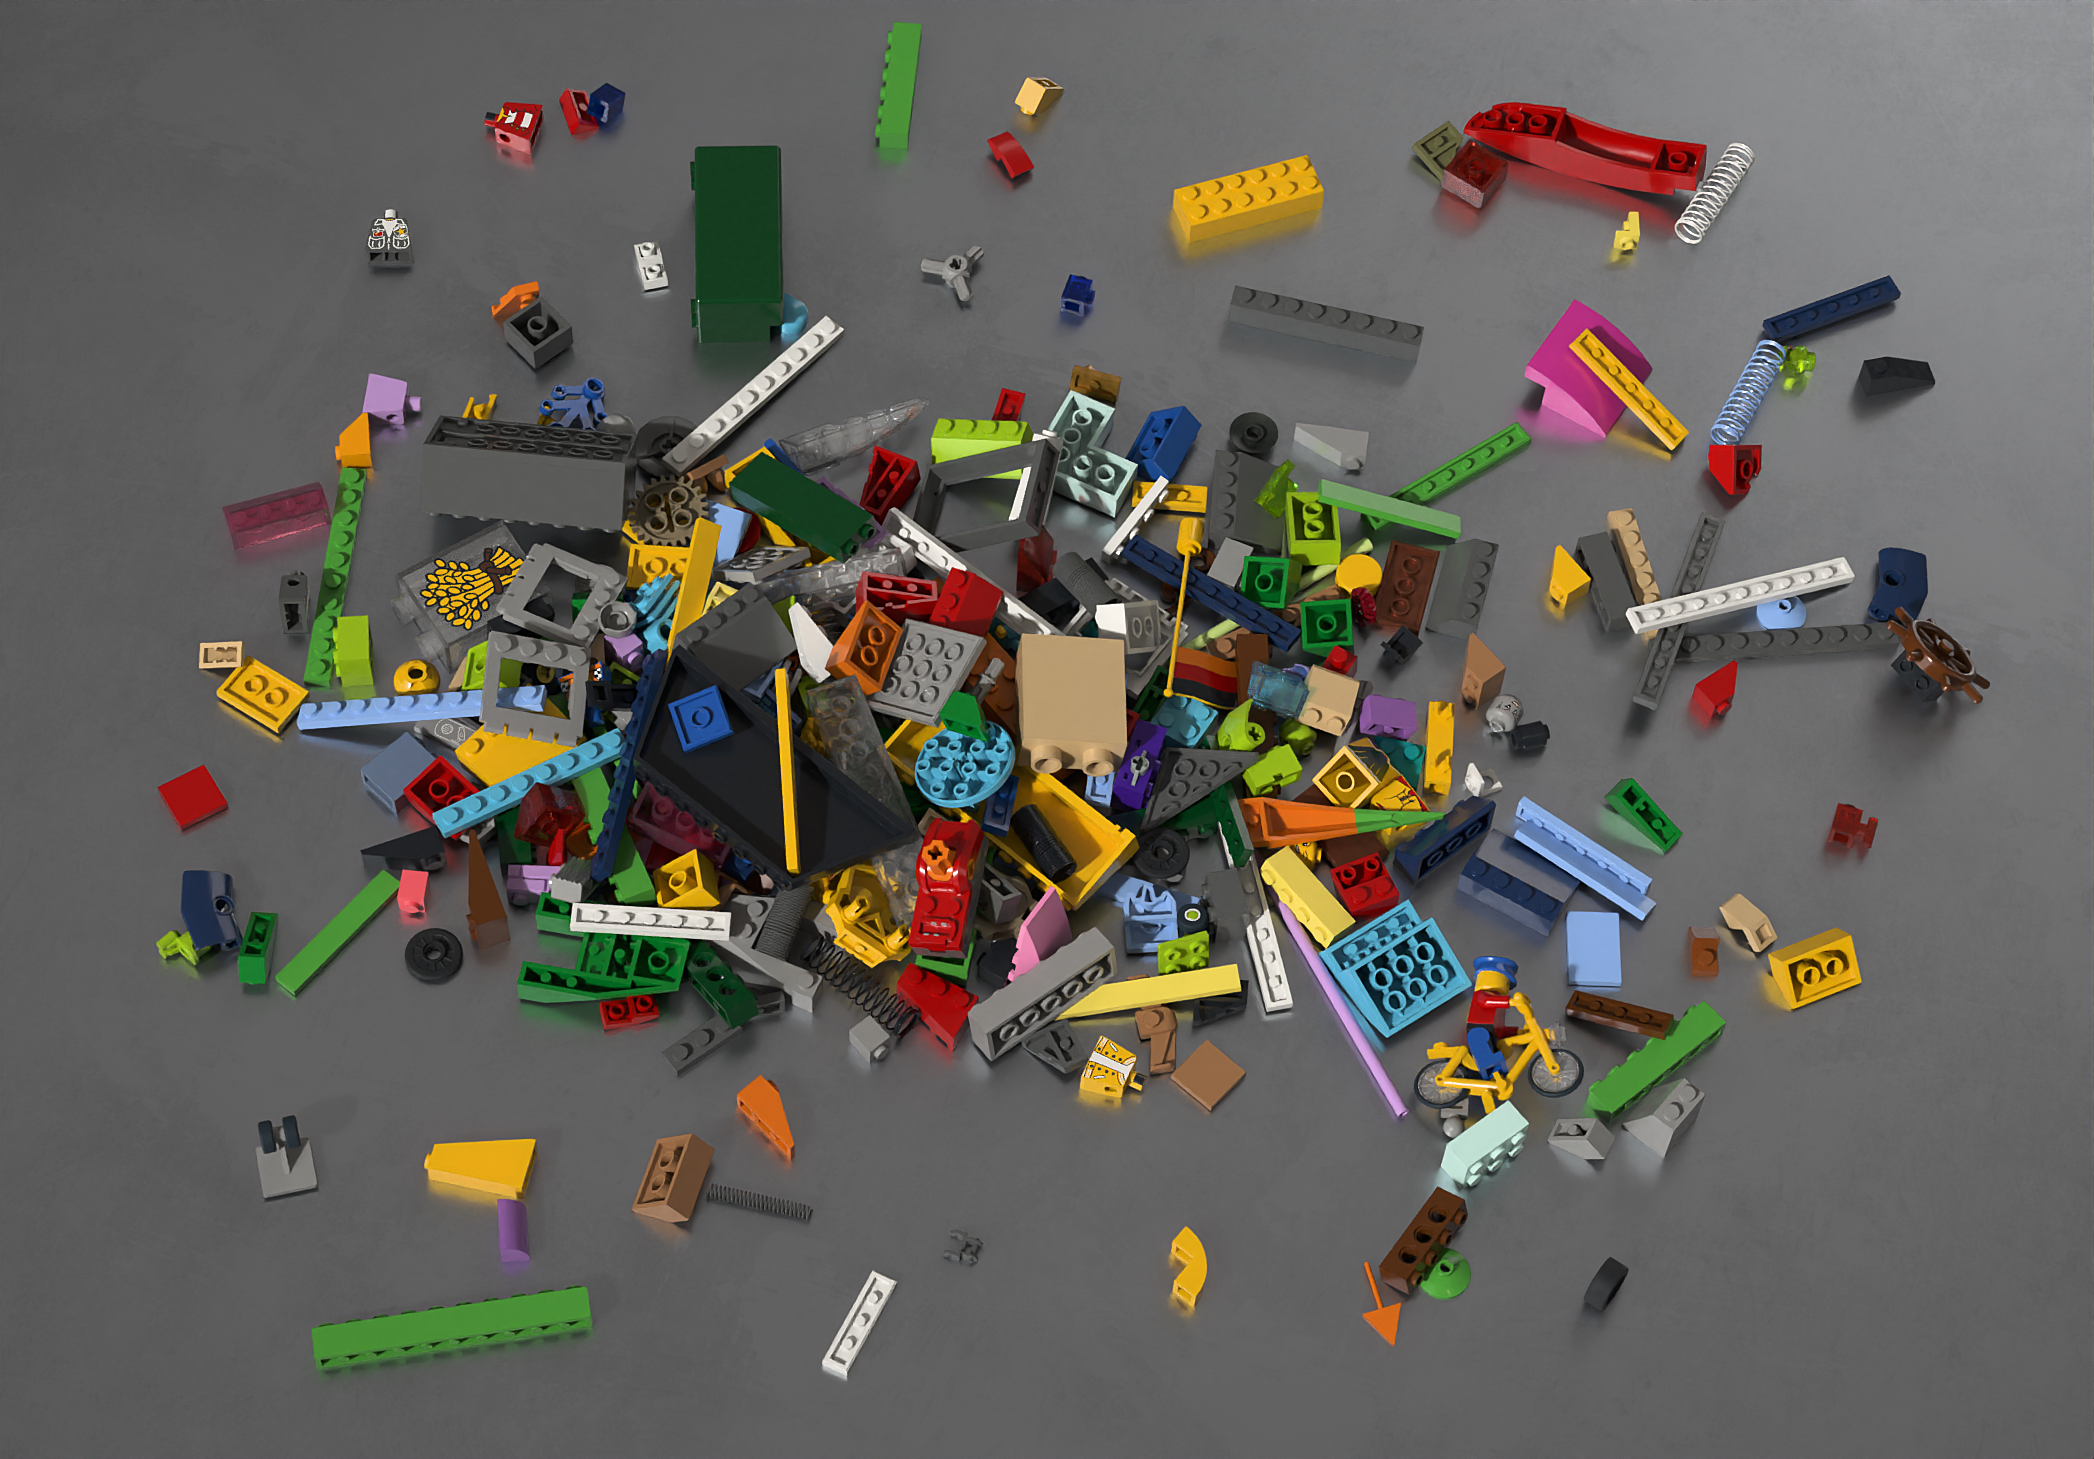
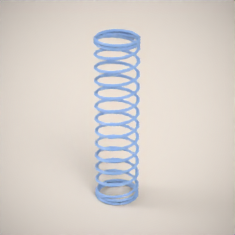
M1763 340L1758 343L1756 351L1752 354V358L1745 367V371L1741 374V378L1733 388V392L1726 401V405L1722 408V413L1719 414L1718 420H1716L1710 430V434L1716 443L1728 444L1715 436L1714 429L1723 440L1729 443H1740L1741 436L1745 434V429L1749 427L1748 422L1752 421V415L1756 413V408L1760 406V401L1764 399V394L1768 392L1771 381L1775 379V374L1779 372V367L1783 365L1786 359L1785 349L1777 342ZM1764 344L1776 346L1782 351L1783 359L1771 350L1760 349V346ZM1761 351L1771 352L1780 360L1771 359ZM1759 358L1764 364L1755 363L1754 359ZM1761 358L1765 359L1768 362L1774 363L1776 366L1766 363ZM1751 365H1755L1761 371L1752 370ZM1758 365L1768 368L1771 372L1762 370ZM1768 366L1777 368L1776 372H1773ZM1751 371L1757 378L1748 377L1747 372ZM1754 372L1764 375L1767 379L1759 377ZM1766 374L1773 375V378L1770 379ZM1747 378L1753 385L1744 383L1743 379ZM1750 379L1757 380V381H1759L1760 383H1762L1764 386H1760V385H1758V384H1755V383H1754L1753 381H1751ZM1761 380L1769 381V385L1766 386ZM1744 385L1750 392L1740 390L1739 386ZM1747 386L1757 389L1760 393L1752 391ZM1757 387L1765 388V392L1762 393V391ZM1740 392L1746 399L1736 397L1735 393ZM1742 392L1750 394V395L1753 396L1756 400H1753V399L1747 397V396L1744 395ZM1754 394L1762 395V398L1758 400ZM1736 399L1741 405L1733 404L1732 400ZM1739 399L1748 402L1753 407L1743 404ZM1750 401L1758 402V405L1755 407ZM1733 406L1739 413L1729 411L1728 407ZM1735 406L1746 410L1749 414L1738 410ZM1745 407L1754 409V412L1751 414ZM1729 413L1735 420L1745 422L1747 425L1743 427L1739 422L1725 418L1724 414ZM1731 413L1741 416L1744 420L1736 418ZM1743 415L1750 416V419L1747 420ZM1725 420L1732 427L1721 424L1720 421ZM1728 420L1737 423L1740 427L1732 425ZM1716 428H1722L1728 434L1736 436L1737 441L1725 439L1718 433ZM1734 428L1743 429L1742 434H1739Z

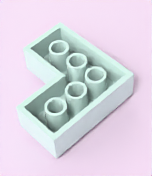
M1071 390L1047 429L1058 432L1057 437L1064 438L1053 491L1116 517L1130 493L1134 481L1137 480L1138 464L1101 449L1103 442L1114 426L1115 409Z

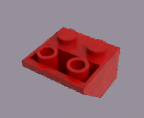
M1378 852L1330 870L1337 900L1356 921L1355 924L1382 915L1398 905L1400 893Z

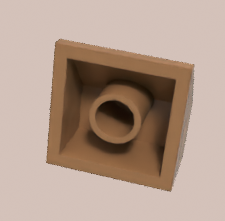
M1474 633L1469 635L1464 657L1461 692L1464 699L1478 709L1500 694L1506 667Z

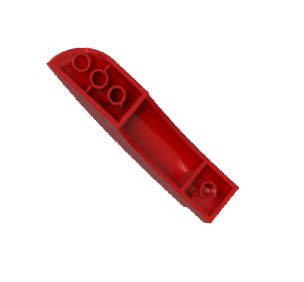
M1520 102L1496 104L1492 106L1491 110L1483 114L1481 112L1475 114L1463 129L1465 134L1529 163L1579 179L1630 190L1674 195L1675 189L1696 191L1699 181H1703L1706 168L1707 145L1663 140L1628 133L1587 120L1568 112L1567 108Z

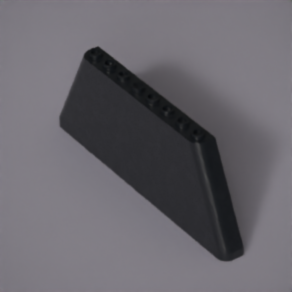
M678 645L672 651L633 757L634 773L642 781L647 780L651 783L659 795L670 798L678 810L683 813L685 811L689 813L698 826L709 829L717 841L722 844H728L737 857L742 860H748L760 875L765 874L772 879L773 884L779 890L793 891L906 845L916 835L914 827L792 733L801 876H790L786 860L778 721L681 645ZM717 685L734 734L685 753L668 704Z

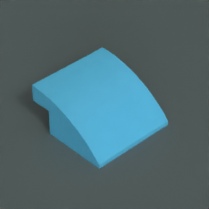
M1409 899L1401 902L1318 953L1339 986L1359 1011L1385 1037L1393 1035L1472 985L1434 919L1431 917L1421 921Z

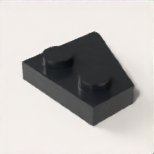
M1240 980V992L1195 998L1192 1026H1198L1246 1009L1249 980Z

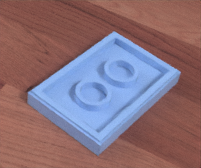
M1567 911L1568 985L1620 987L1622 980L1619 913Z

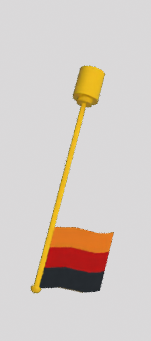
M1189 517L1180 522L1177 539V550L1182 555H1185L1167 689L1164 690V695L1166 697L1173 695L1188 697L1216 708L1232 710L1235 708L1237 693L1236 663L1220 659L1199 650L1178 646L1190 556H1195L1201 552L1204 533L1203 522L1197 518Z

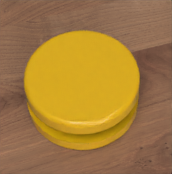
M1352 554L1341 560L1340 565H1338L1335 584L1346 599H1349L1352 589L1358 587L1366 588L1374 598L1382 581V569L1379 563L1372 557L1364 554Z

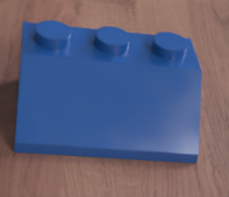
M1185 406L1151 412L1125 459L1138 464V477L1156 482L1162 476L1170 481L1177 475V470L1181 462L1186 458L1187 451L1192 442L1197 438V433L1202 424Z

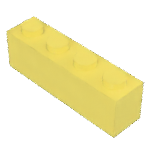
M1288 845L1265 860L1259 870L1262 880L1275 891L1279 899L1292 910L1297 919L1309 929L1318 942L1325 948H1328L1348 935L1356 921Z

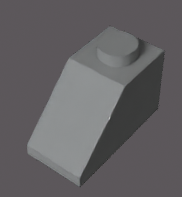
M1597 1118L1557 1119L1547 1141L1583 1159H1605L1615 1137Z

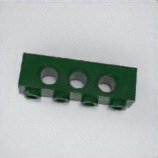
M702 939L690 945L683 976L725 1023L733 1030L759 1015L756 1005L759 1002L757 995L751 988L747 989L745 987V983L739 974L734 975L732 973V969L726 960H720L716 949L713 946L709 947Z

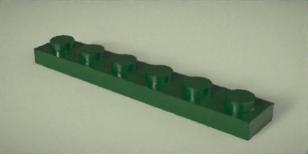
M1206 735L1197 749L1219 750L1216 737ZM1229 780L1210 792L1209 796L1212 798L1215 813L1219 819L1222 834L1226 839L1234 866L1244 867L1252 855L1254 847L1234 789Z

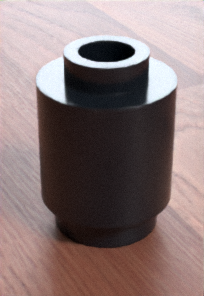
M1540 720L1516 726V729L1510 732L1512 744L1516 750L1521 749L1524 751L1547 744V739H1550L1548 726L1546 724L1543 725Z

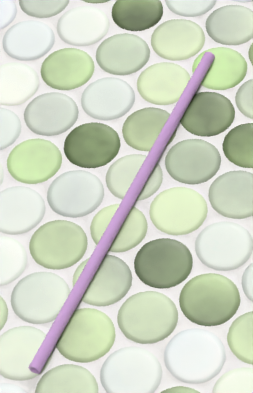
M1254 847L1257 867L1260 870L1265 861L1257 847ZM1260 876L1261 882L1274 900L1276 908L1397 1117L1406 1116L1410 1112L1300 921Z

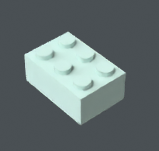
M1508 1100L1447 1143L1441 1167L1461 1190L1468 1185L1472 1187L1483 1178V1174L1487 1171L1493 1172L1503 1164L1504 1159L1508 1156L1515 1157L1522 1151L1529 1123Z

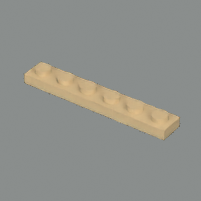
M1633 509L1608 512L1609 525L1620 559L1624 565L1627 581H1630L1632 585L1634 601H1637L1640 606L1661 601L1662 599ZM1658 629L1644 632L1646 641L1655 638Z

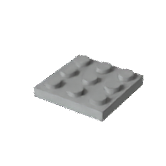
M760 545L714 566L710 580H718L720 583L734 581L735 584L751 582L753 585L760 584L765 581L767 576L780 575L784 572L783 569L787 567L793 568L802 565V560L811 557L809 547Z

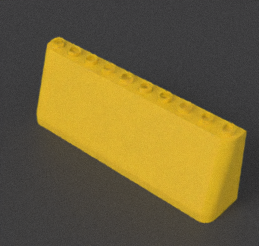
M906 719L880 748L879 753L883 758L881 760L882 764L890 771L896 769L902 774L900 776L901 779L912 787L915 784L918 787L915 780V766L918 756L924 748V743L946 728L943 721L937 728ZM1015 747V763L1011 775L1019 777L1012 815L1026 805H1037L1076 860L1078 866L1069 878L1054 884L1042 872L1010 825L1005 838L983 831L989 840L988 848L990 849L993 846L999 851L997 855L1007 864L1013 862L1018 866L1017 871L1027 880L1033 878L1038 882L1037 887L1043 893H1046L1051 886L1054 887L1066 911L1070 909L1076 911L1139 849L1137 838L1126 828L1122 832L1118 824L1115 826L1049 773H1038L1031 766L1017 765ZM987 798L982 800L978 812H968L966 807L948 808L940 806L939 809L950 818L954 815L960 820L959 822L968 823L969 820H975L981 828Z

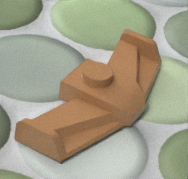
M1148 974L1130 976L1126 981L1150 978ZM1166 1003L1140 1007L1142 1011L1135 1012V1019L1141 1040L1151 1038L1150 1075L1175 1071L1176 1030L1178 1028L1175 1013L1168 1008Z

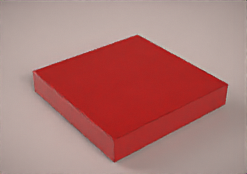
M201 765L158 787L160 795L181 830L228 808L227 801L205 765Z

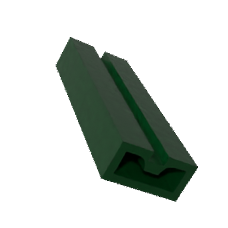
M763 452L756 456L729 482L733 500L843 564L856 555L860 543L865 544L877 532L872 514Z

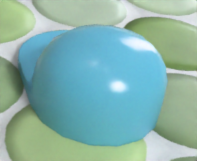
M784 293V324L773 327L784 334H797L803 331L808 324V310L803 302Z

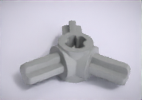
M973 246L963 256L952 255L946 258L945 262L924 258L921 263V271L942 275V279L956 288L960 300L967 302L973 298V292L968 282L970 280L969 274L972 272V266L984 256V252L980 246Z

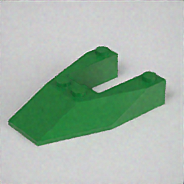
M541 892L535 914L537 929L583 937L575 970L523 961L517 981L520 999L552 1003L601 1000L679 991L690 948L688 940L676 937L571 931L570 923L573 903L551 898V893ZM585 900L583 902L587 904L614 905L591 900Z

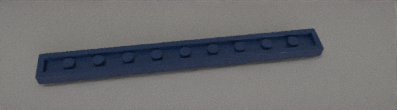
M661 649L656 650L651 655H647L642 663V669L644 670L636 686L638 693L631 706V720L625 729V734H627L626 740L619 752L621 759L614 772L615 783L608 795L609 806L603 815V829L596 841V845H598L597 853L590 865L592 868L590 879L597 882L610 876L613 871L636 780L633 757L658 692L668 654Z

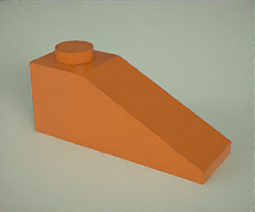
M759 1075L737 1093V1106L792 1159L795 1156V1145L779 1096V1089L773 1081H767L762 1075Z

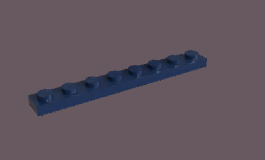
M1135 535L1122 550V557L1176 589L1181 590L1184 562L1140 536ZM1189 565L1185 594L1254 634H1267L1268 642L1286 653L1301 637L1302 630Z

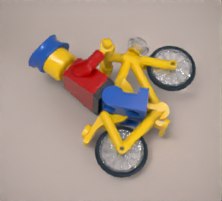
M1480 956L1475 958L1473 961L1475 968L1474 978L1476 980L1475 992L1473 993L1466 1027V1038L1469 1048L1466 1045L1449 1047L1445 1042H1437L1433 1045V1049H1427L1429 1059H1451L1450 1061L1439 1060L1432 1062L1420 1070L1414 1081V1092L1418 1100L1427 1107L1445 1109L1456 1105L1466 1095L1481 1096L1485 1112L1490 1114L1496 1109L1493 1097L1499 1100H1507L1513 1095V1084L1538 1050L1540 1054L1535 1057L1528 1069V1081L1531 1087L1538 1094L1549 1098L1563 1097L1572 1093L1582 1082L1584 1076L1583 1064L1580 1058L1571 1051L1551 1049L1549 1046L1550 1043L1551 1046L1563 1047V1042H1567L1566 1026H1561L1560 1021H1557L1555 1024L1549 1025V1028L1542 1029L1534 1016L1528 996L1521 992H1516L1513 998L1508 995L1509 991L1517 986V980L1514 976L1519 966L1515 961L1497 956ZM1515 1006L1524 1015L1526 1024L1523 1029H1519L1518 1026L1504 1025L1505 1009ZM1529 1044L1508 1072L1506 1061L1512 1056L1514 1047ZM1464 1067L1477 1071L1480 1080L1469 1079V1075Z

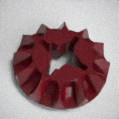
M1364 587L1352 589L1349 599H1351L1352 615L1354 616L1355 623H1359L1361 627L1372 625L1377 615V607L1373 596Z

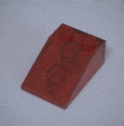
M1043 524L1040 535L1020 539L1016 591L1030 592L1054 578L1053 571H1050L1051 565H1054L1057 561L1058 551L1054 550V539Z

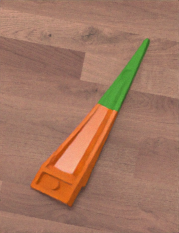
M1266 797L1237 799L1253 847L1268 846L1269 849L1445 818V813L1355 809L1306 804Z

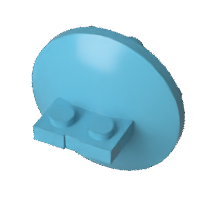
M987 720L991 737L989 742L949 731L947 728L937 733L932 739L927 740L915 766V780L922 794L930 802L938 806L948 808L966 807L968 812H978L982 800L995 793L1005 783L1013 769L1015 747L1008 733L998 724Z

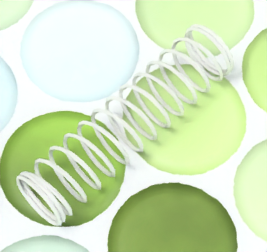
M1731 143L1727 147L1724 155L1720 158L1711 174L1707 177V180L1690 202V205L1677 221L1675 231L1682 240L1696 244L1701 242L1703 236L1706 235V230L1710 228V224L1714 222L1715 217L1719 215V211L1723 209V205L1727 203V199L1731 197V192L1736 190V186L1740 184V180L1744 178V174L1748 172L1749 167L1755 161L1754 153L1746 145ZM1732 146L1741 147V148L1745 149L1749 154H1747V153H1746L1745 151H1743V150H1740V149H1737V148H1731V147H1732ZM1730 150L1743 152L1749 157L1751 163H1746L1742 158L1731 155ZM1728 156L1731 161H1726L1725 157ZM1734 157L1740 159L1743 163L1737 161ZM1725 162L1729 168L1722 167L1721 163ZM1728 163L1737 166L1741 172L1732 169ZM1721 168L1724 174L1717 173V169ZM1723 169L1731 171L1737 178L1729 176ZM1713 175H1717L1721 181L1714 180ZM1719 175L1729 179L1733 185L1723 181ZM1732 179L1738 180V183L1735 184ZM1713 181L1716 187L1709 186V182ZM1715 181L1726 186L1729 191L1720 188ZM1727 185L1734 186L1733 190H1730ZM1708 187L1712 193L1705 192L1704 188ZM1711 188L1720 191L1725 197L1717 195ZM1724 192L1730 193L1729 196L1726 197ZM1700 194H1704L1707 199L1701 198ZM1706 194L1715 197L1720 203L1714 202ZM1719 198L1725 199V202L1722 203ZM1696 200H1700L1704 206L1697 205ZM1702 200L1712 204L1716 210L1708 207ZM1715 204L1721 205V208L1718 210ZM1696 206L1699 212L1692 211V207ZM1698 207L1706 209L1712 216L1703 213ZM1710 210L1717 211V214L1714 216ZM1691 212L1696 219L1688 217L1687 213ZM1694 213L1704 217L1707 222L1700 220ZM1706 216H1707V217H1710V218H1713L1712 221L1709 222V220L1706 218ZM1689 219L1696 221V222L1699 223L1703 228H1700L1697 224H1695L1694 222L1690 221ZM1682 223L1690 234L1698 236L1700 239L1690 240L1686 238L1679 230V224ZM1684 223L1693 226L1700 235L1689 231ZM1702 223L1708 224V227L1705 228Z

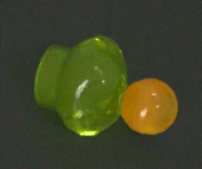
M1791 345L1782 346L1787 354L1784 362H1787L1786 367L1794 375H1801L1805 371L1812 372L1814 370L1816 353L1809 352L1802 345L1797 346L1794 350ZM1779 349L1777 354L1783 359V353Z

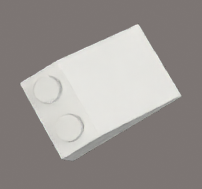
M1158 600L1097 605L1095 619L1099 629L1098 638L1124 640V655L1156 651L1162 645Z

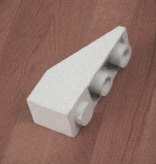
M797 602L788 611L802 667L818 685L831 675L825 670V666L834 646L827 639L826 631L820 625L817 626L813 622L810 611L804 605L801 606Z

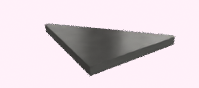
M1166 747L1140 827L1142 833L1158 827L1260 761L1259 753Z

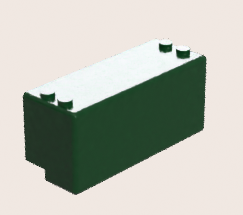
M777 145L698 146L695 148V162H690L691 191L695 190V299H691L692 328H697V340L700 343L770 342V326H781L784 324L781 148Z

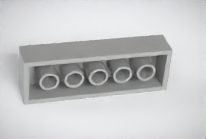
M1094 927L1089 931L1081 933L1076 940L1067 946L1060 947L1048 959L1038 962L1027 973L1017 976L1012 983L1005 988L995 991L984 1002L974 1005L967 1012L974 1043L990 1061H993L1070 1009L1100 986L1117 977L1118 970L1114 946Z

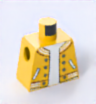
M1101 1035L1081 1076L1080 1088L1122 1098L1127 1086L1142 1091L1147 1076L1135 1071L1137 1065L1136 1055Z

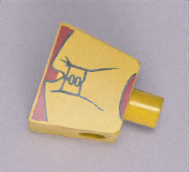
M1402 774L1372 797L1369 810L1430 811ZM1427 822L1384 830L1389 836H1394L1424 825Z

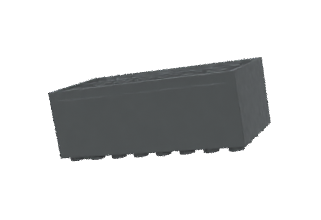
M440 415L423 443L421 512H427L431 516L452 514L455 518L473 516L478 517L482 521H490L493 518L503 519V522L506 523L526 521L534 526L547 523L553 524L557 528L578 526V529L581 530L600 528L609 533H615L618 530L622 531L629 514V508L632 507L630 500L635 498L638 434Z

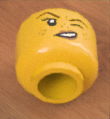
M1316 841L1288 846L1310 871L1314 869L1315 863L1321 862L1322 848H1317Z

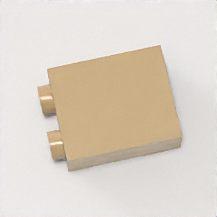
M1022 633L1015 659L1017 765L1031 766L1034 771L1044 774L1054 773L1061 768L1082 769L1085 774L1094 777L1105 776L1112 771L1119 772L1127 747L1124 640Z

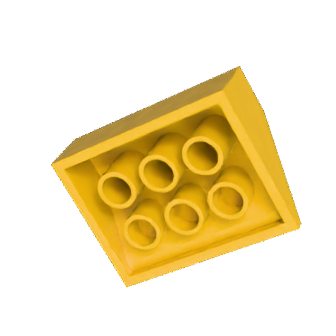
M547 697L543 711L529 712L568 719ZM483 724L455 750L461 767L488 788L582 745L588 740L582 734V738L577 739L576 746L569 747L556 744V735H554L553 743L531 740L532 731H529L528 738L524 739L507 736V727L505 726L502 735L484 732Z

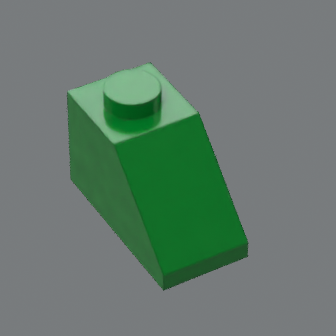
M954 691L939 712V716L947 730L985 742H989L991 739L985 715L978 703L977 697L968 692Z

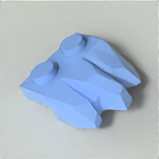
M1144 883L1140 898H1136L1134 893L1126 892L1124 902L1126 954L1158 952V944L1178 939L1176 900L1168 891H1164L1160 897H1156L1153 886Z

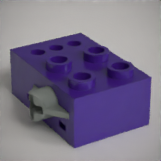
M1140 719L1137 720L1114 783L1110 807L1124 812L1140 810L1142 807L1147 808L1151 791L1162 763L1160 758L1163 753L1167 728Z

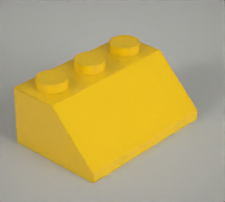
M1837 927L1768 954L1773 978L1792 1009L1862 982L1852 937Z

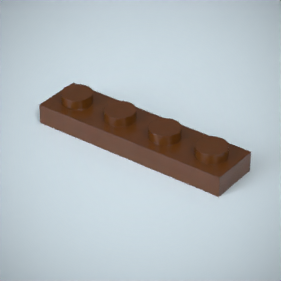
M1577 990L1574 991L1565 1008L1567 1016L1662 1040L1666 1039L1674 1024L1673 1014Z

